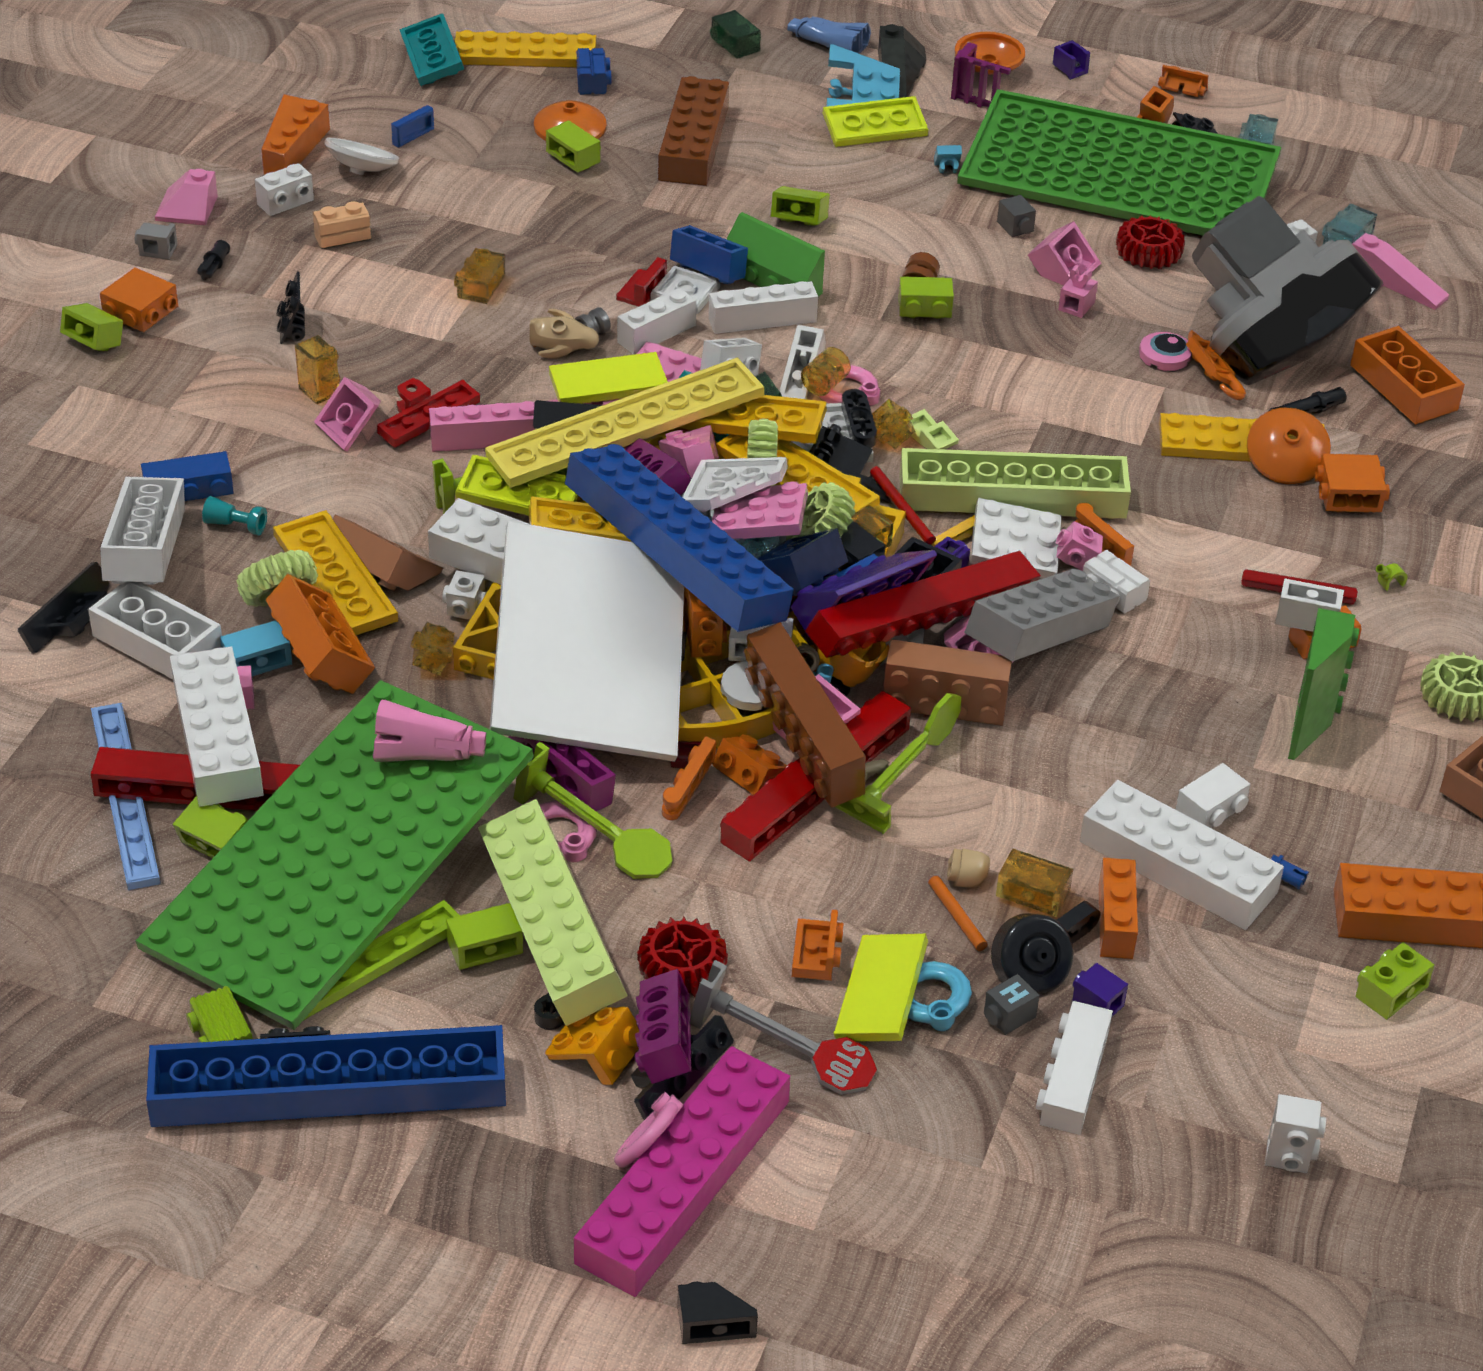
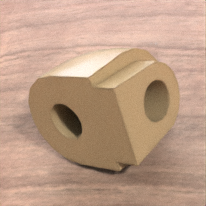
M954 848L948 861L947 880L953 881L954 886L974 887L979 885L988 875L990 869L989 856L974 850Z

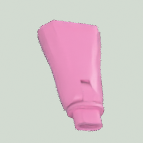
M382 699L376 714L375 734L377 736L374 741L373 759L375 762L407 760L455 761L469 759L470 755L484 757L487 733L475 731L473 726L470 725L467 728V725L460 722L422 713Z

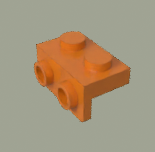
M742 734L737 737L723 738L712 765L753 795L764 786L767 780L774 779L787 766L780 761L779 755L772 751L764 750L757 745L758 741L749 735Z
M831 910L830 921L798 918L792 977L832 981L833 967L840 968L841 948L835 947V942L842 943L844 923L837 922L838 910Z

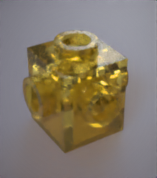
M890 398L872 413L877 429L876 438L882 444L887 442L896 449L916 432L911 422L913 419L911 413Z
M426 622L422 631H416L411 641L410 647L414 649L412 665L440 676L446 664L451 663L454 658V632L449 631L444 626Z

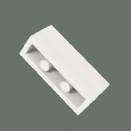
M678 288L618 316L617 343L634 355L637 354L646 342L659 344L696 326V299L681 288Z

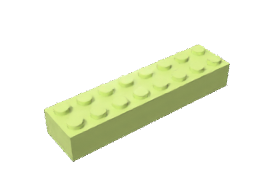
M902 448L900 494L914 511L975 513L977 500L982 498L1076 517L1075 513L1078 504L1088 503L1092 505L1093 512L1100 518L1127 519L1131 495L1127 456Z
M537 799L479 826L480 834L552 1002L566 1026L573 1024L627 997L625 988Z

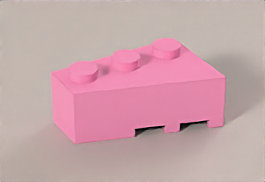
M711 425L683 433L682 430L673 431L666 434V439L658 441L660 450L678 460L691 478L701 460L719 459Z

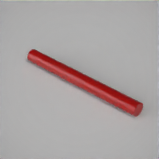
M873 467L870 470V474L898 510L906 511V520L925 543L932 545L936 541L935 536L880 467Z

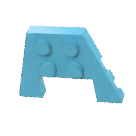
M830 44L828 67L853 70L851 100L827 98L826 107L899 98V68Z

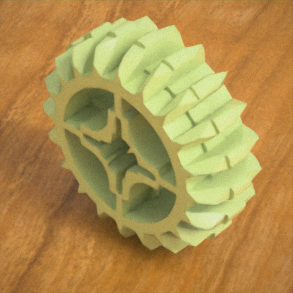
M768 419L751 420L748 427L747 458L777 457L778 425L775 421Z
M824 482L819 487L814 486L812 491L808 492L800 535L786 536V539L838 528L840 537L843 533L848 532L847 527L853 522L851 517L856 512L854 509L855 502L852 500L849 492L833 482L828 484Z
M289 550L284 553L280 552L276 555H270L265 559H260V561L252 563L250 567L245 568L237 576V588L247 605L265 607L268 605L266 598L287 574L313 585L318 577L317 567L306 551Z
M1450 652L1448 656L1440 654L1437 659L1432 658L1423 670L1420 683V691L1423 694L1422 699L1428 701V707L1437 708V714L1445 713L1448 715V719L1452 716L1457 717L1460 722L1464 718H1468L1471 722H1474L1476 718L1483 719V660L1476 659V655L1472 657L1466 656L1464 652L1461 655Z

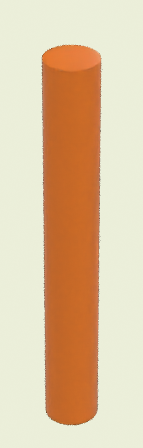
M937 875L930 878L928 884L977 951L984 950L988 946L987 941L944 882Z

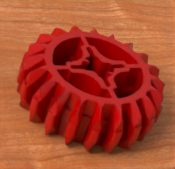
M1140 215L1138 219L1132 217L1130 221H1124L1123 226L1119 227L1116 237V249L1118 250V255L1123 257L1124 261H1131L1132 266L1149 267L1150 270L1153 267L1162 269L1163 266L1171 267V264L1177 263L1178 259L1181 258L1184 252L1185 235L1182 234V229L1177 228L1176 223H1170L1169 219L1162 220L1160 216L1153 218L1151 215L1149 217Z
M683 916L681 921H675L670 917L667 924L658 921L656 928H648L646 936H642L637 960L639 961L640 974L644 975V979L678 969L688 993L695 997L702 979L708 980L713 962L717 960L726 965L728 963V953H726L725 939L721 938L719 930H712L710 923L700 925L698 918L691 922L687 921L685 916Z

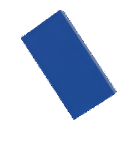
M426 105L391 123L392 145L399 148L434 130L433 108Z

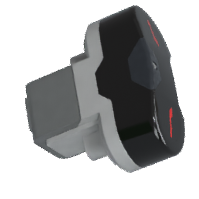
M1257 196L1249 203L1246 202L1220 220L1215 227L1203 235L1192 253L1195 265L1217 290L1207 300L1221 318L1212 329L1213 335L1210 338L1209 346L1228 363L1235 372V377L1246 385L1254 384L1314 356L1338 337L1381 291L1384 285L1382 279L1349 240H1338L1336 242L1330 240L1318 247L1305 230L1295 235L1272 206L1261 196Z

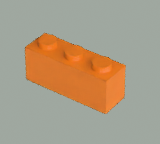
M1103 858L1098 884L1099 911L1101 912L1099 919L1100 957L1133 959L1138 935L1136 860Z

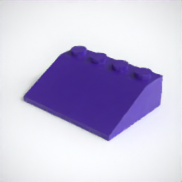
M935 550L897 553L887 558L885 555L879 556L868 566L862 568L861 565H857L851 568L844 576L838 578L837 575H833L823 581L820 586L814 588L812 585L803 588L797 593L798 597L791 606V609L803 629L806 630L819 610L918 581L937 554Z

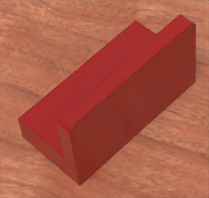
M657 257L647 270L638 269L616 294V300L638 307L648 303L651 300L652 290L667 274V260Z

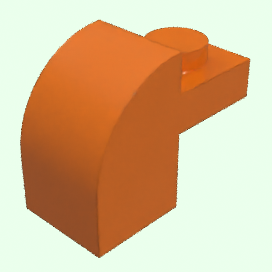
M1153 86L1140 102V114L1137 118L1168 123L1174 107V96Z

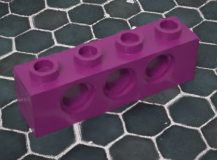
M638 438L624 449L652 473L656 474L669 487L673 488L679 495L686 491L692 478L678 460L641 438Z
M508 736V738L532 748L533 755L536 744L539 742L549 747L546 773L552 776L557 784L596 812L612 804L616 774L582 747Z
M678 969L640 981L639 996H636L639 1014L635 1018L639 1033L635 1034L639 1052L635 1053V1059L640 1072H646L652 1084L691 1071L690 995Z

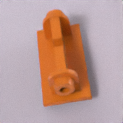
M1163 65L1162 77L1160 76L1158 86H1161L1164 90L1178 92L1181 85L1184 86L1183 94L1199 98V96H1204L1205 92L1208 91L1209 75L1198 71L1193 72L1180 69L1176 66Z

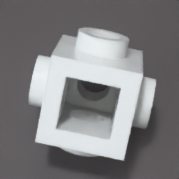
M456 570L450 585H446L443 590L442 601L446 603L448 616L471 619L487 593L485 592V575Z

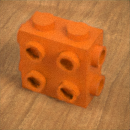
M136 267L100 292L103 311L122 319L123 324L141 332H145L179 307L175 284Z
M1322 454L1320 465L1315 467V481L1320 483L1319 499L1324 501L1326 511L1382 512L1384 501L1389 500L1390 488L1389 484H1385V468L1380 465L1378 455Z
M684 587V622L691 657L722 655V643H727V628L725 624L723 625V619Z

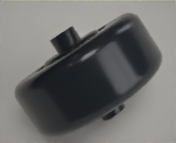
M1023 913L1010 918L999 928L992 943V965L1001 982L1003 983L1018 974L1039 995L1051 992L1059 987L1067 978L1073 964L1074 951L1069 933L1060 922L1046 915Z

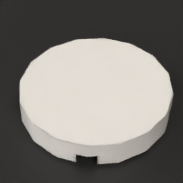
M737 662L728 667L722 674L721 692L722 695L724 694L727 697V702L741 710H762L763 705L759 698V690L755 685L751 686L745 674L748 662Z

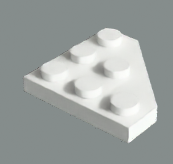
M787 458L701 460L683 498L701 513L713 510L781 482L788 469Z

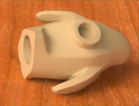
M549 309L548 313L554 317L533 318L530 321V343L533 347L548 349L538 352V355L544 358L558 359L567 356L575 350L593 349L599 341L598 332L578 322L565 311Z

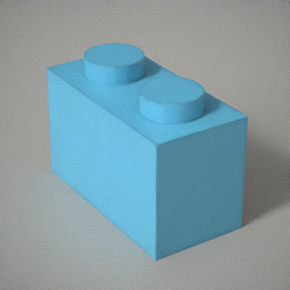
M276 620L220 637L221 648L232 646L237 667L251 666L252 676L292 665L290 641L283 636L281 632L283 629Z

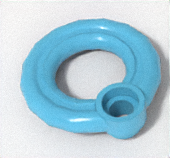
M936 961L923 962L917 983L931 979L941 980L950 986L952 993L948 1000H937L930 1005L921 1004L913 998L908 1018L916 1022L930 1024L937 1031H946L954 1024L955 1017L968 1007L972 996L970 981L961 970L950 964Z

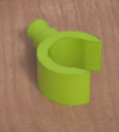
M1392 563L1387 566L1379 564L1376 567V572L1379 573L1377 580L1386 591H1388L1389 584L1394 578L1402 587L1406 584L1408 575L1398 564Z

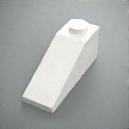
M797 324L778 396L807 399L819 370L826 345L824 329Z

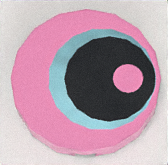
M1156 332L1144 337L1140 343L1139 355L1142 361L1150 367L1151 364L1156 365L1157 369L1162 371L1183 369L1192 359V352L1186 346L1188 340L1178 334Z

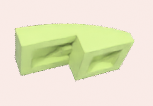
M925 409L902 420L901 426L927 449H947L959 442V439L944 421L936 423Z

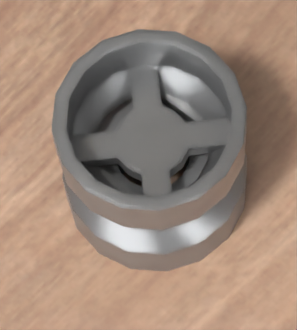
M600 307L589 311L588 315L582 314L575 318L578 322L594 329L600 335L608 332L611 328L607 313Z

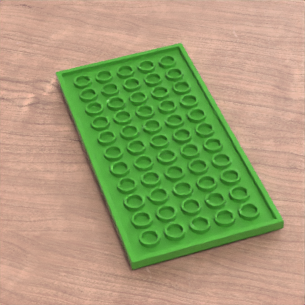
M997 89L958 174L957 184L1014 196L1022 195L1024 198L1109 215L1115 218L1130 220L1132 217L1138 219L1140 215L1143 217L1151 215L1153 218L1160 216L1162 220L1169 219L1170 223H1176L1177 228H1181L1186 233L1204 235L1215 227L1220 220L1246 202L1249 203L1257 196L1265 199L1280 156L1281 147Z
M380 680L135 940L138 949L216 990L228 986L235 1000L295 1030L534 758L532 748ZM382 699L422 713L460 722L467 725V728L469 725L473 726L475 731L486 732L484 757L470 755L469 759L455 761L407 760L375 762L373 759L374 741L377 736L375 734V724L380 701Z

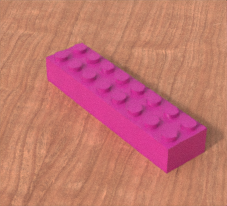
M731 1046L685 1101L666 1130L639 1157L575 1235L574 1264L636 1297L789 1103L791 1076Z

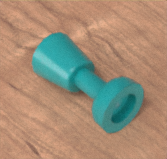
M209 496L203 506L202 520L205 524L230 525L233 521L247 524V529L251 534L260 536L266 527L267 510L264 507L256 506L249 513L236 510L232 504Z

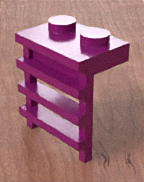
M968 42L962 50L957 52L954 58L951 99L956 100L959 98L964 100L966 104L972 102L977 104L979 108L982 106L989 107L996 90H1000L1001 73L1009 75L1011 68L977 59V45ZM975 65L981 67L978 97L972 96ZM988 69L994 70L991 101L985 99Z

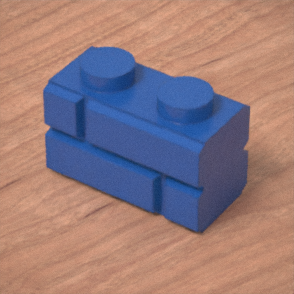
M578 48L576 51L578 93L580 95L591 94L592 92L594 94H606L607 85L612 83L610 57H605V50L603 48H592V50H589V48Z

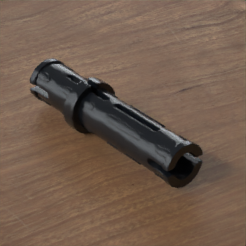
M1337 387L1326 392H1314L1307 398L1270 408L1268 411L1277 408H1296L1309 414L1313 412L1322 413L1327 408L1345 403L1347 395L1343 388Z

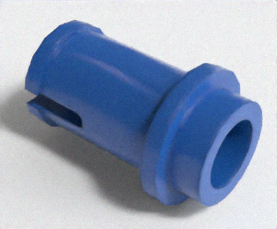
M1273 855L1271 860L1284 866L1281 880L1300 890L1309 875V871H1305L1285 861L1283 855L1279 857Z

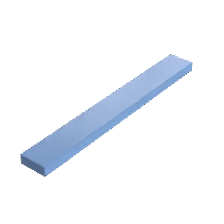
M122 703L91 708L98 748L109 747L132 750ZM110 795L109 801L127 889L133 890L159 885L160 877L143 798L136 797V800L116 798L115 795Z

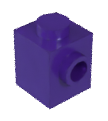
M1097 962L1087 971L1083 970L1075 977L1072 984L1074 988L1072 1002L1076 1001L1113 1010L1112 1017L1124 1007L1128 983Z

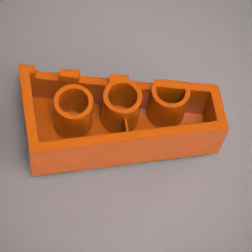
M283 95L261 149L264 175L284 169L292 164H301L330 130L328 104L320 103L316 100Z

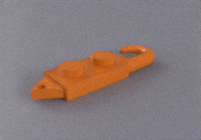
M1191 330L1188 334L1186 346L1192 352V358L1205 369V375L1214 381L1219 380L1228 384L1231 389L1224 384H1220V388L1229 397L1235 400L1244 399L1246 391L1235 377V372L1222 356H1219L1209 346L1210 341L1204 340Z

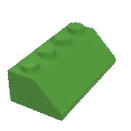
M743 212L738 215L727 240L748 248L746 273L743 279L759 287L812 281L818 297L822 294L825 250Z

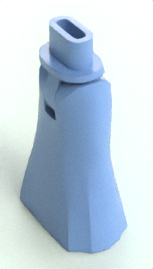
M814 16L802 19L794 18L787 27V30L794 32L796 37H802L829 48L830 44H834L858 54L868 46L871 35L869 23H840Z

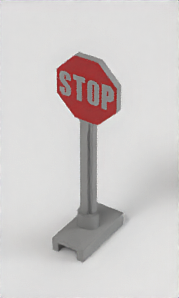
M717 960L713 962L708 980L702 979L699 984L690 1015L691 1025L701 1029L713 1009L723 1015L728 1013L812 1058V1066L821 1085L840 1095L865 1091L877 1072L868 1047L848 1037L816 1043L733 1000L732 995L720 990L727 966Z

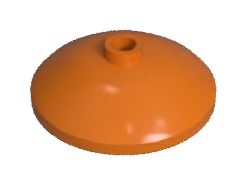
M998 32L971 33L960 38L955 45V56L959 50H962L970 42L977 45V59L1011 68V71L1019 67L1025 59L1024 46L1017 39ZM975 65V72L980 73L981 67ZM988 69V75H993L994 70Z
M574 100L550 104L539 111L534 118V130L545 141L546 130L568 120L597 139L603 136L607 126L604 114L596 107Z
M1277 408L1264 413L1253 423L1247 437V452L1254 467L1268 479L1282 484H1299L1315 477V467L1320 465L1322 454H1330L1331 451L1330 438L1322 423L1311 414L1296 408ZM1288 435H1294L1296 439H1290Z

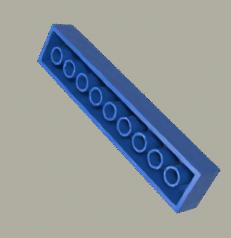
M610 444L607 447L587 448L583 451L570 453L565 485L733 629L741 632L787 621L794 589L784 582L780 576L767 568L762 561L750 554L745 547L738 544L725 531L710 521L707 516L693 507L690 502L675 492L673 488L664 483L656 474L647 469L639 460L630 455L622 446Z
M502 1025L149 1045L146 1102L151 1127L506 1106Z

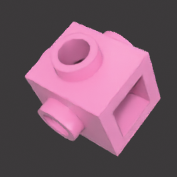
M1073 521L1067 529H1062L1056 538V544L1058 545L1057 558L1083 571L1085 562L1102 553L1103 536L1094 532L1091 528Z

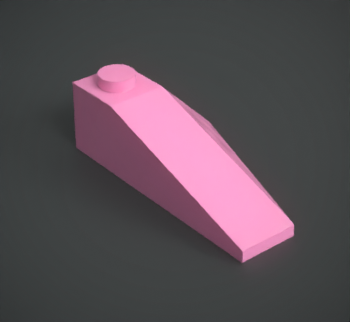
M1365 233L1352 243L1359 252V255L1347 267L1348 270L1434 310L1448 300L1449 294L1387 242L1378 239L1374 235Z

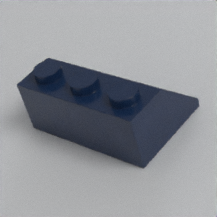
M838 528L790 538L757 557L767 568L780 576L784 582L794 589L792 596H797L800 590L809 585L814 586L824 581L823 577L838 573V568L848 562Z

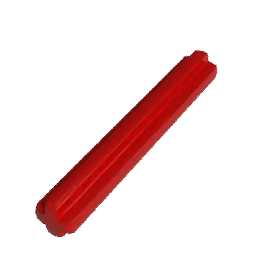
M1249 569L1243 571L1241 585L1275 592H1282L1285 578L1344 590L1342 603L1351 605L1355 604L1358 593L1355 587Z

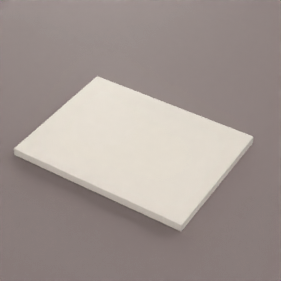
M508 521L505 534L490 730L502 735L675 762L678 756L684 586L633 542Z

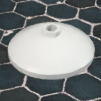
M326 138L325 140L327 150L339 162L349 166V171L355 174L364 175L365 171L378 172L398 164V156L371 145L340 138Z

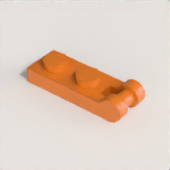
M1088 503L1078 504L1075 513L1078 519L1075 522L1087 526L1103 536L1102 552L1108 550L1131 566L1134 545L1093 512L1092 505Z
M705 736L699 747L695 745L689 754L688 765L685 769L680 768L673 783L674 787L664 790L662 815L665 819L676 820L680 817L715 760V740Z

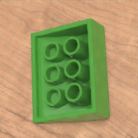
M1318 608L1298 698L1288 759L1295 760L1332 725L1334 713L1340 714L1344 696L1339 695V691H1346L1349 674L1344 673V669H1351L1354 651H1350L1349 648L1350 646L1356 647L1360 629L1354 628L1356 616L1354 614Z

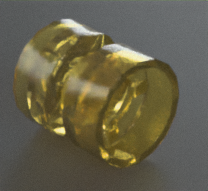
M827 347L802 369L801 380L809 392L817 396H825L850 373V361L840 349Z

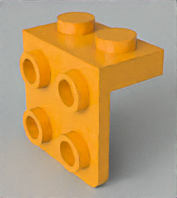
M605 1007L573 1024L565 1025L554 1036L545 1054L549 1060L587 1059L602 1085H613L639 1049L635 1034L639 1033V1029L628 1007Z

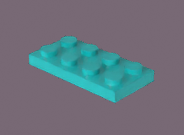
M443 13L399 29L420 86L434 83L440 78L455 75L465 69Z

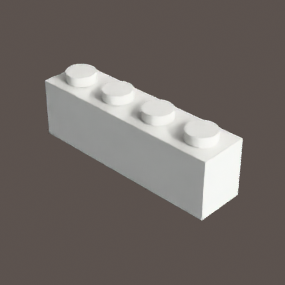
M812 281L709 293V321L714 334L817 322L818 295Z
M1073 1001L1069 1014H1062L1058 1032L1063 1033L1062 1039L1055 1038L1051 1058L1056 1060L1054 1064L1048 1063L1043 1083L1048 1084L1047 1090L1040 1089L1036 1109L1042 1111L1040 1125L1081 1135L1108 1038L1113 1010Z

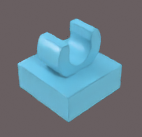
M943 145L936 147L934 165H939L940 173H944L945 165H951L953 173L957 172L962 156V146Z

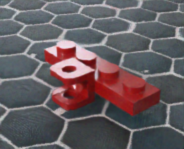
M411 378L397 386V393L403 399L397 401L396 408L399 413L377 424V433L395 448L430 429L429 408L476 405L480 403V394L462 379L431 396V389L420 380ZM408 388H415L416 391L410 392V391H408L407 389H408Z

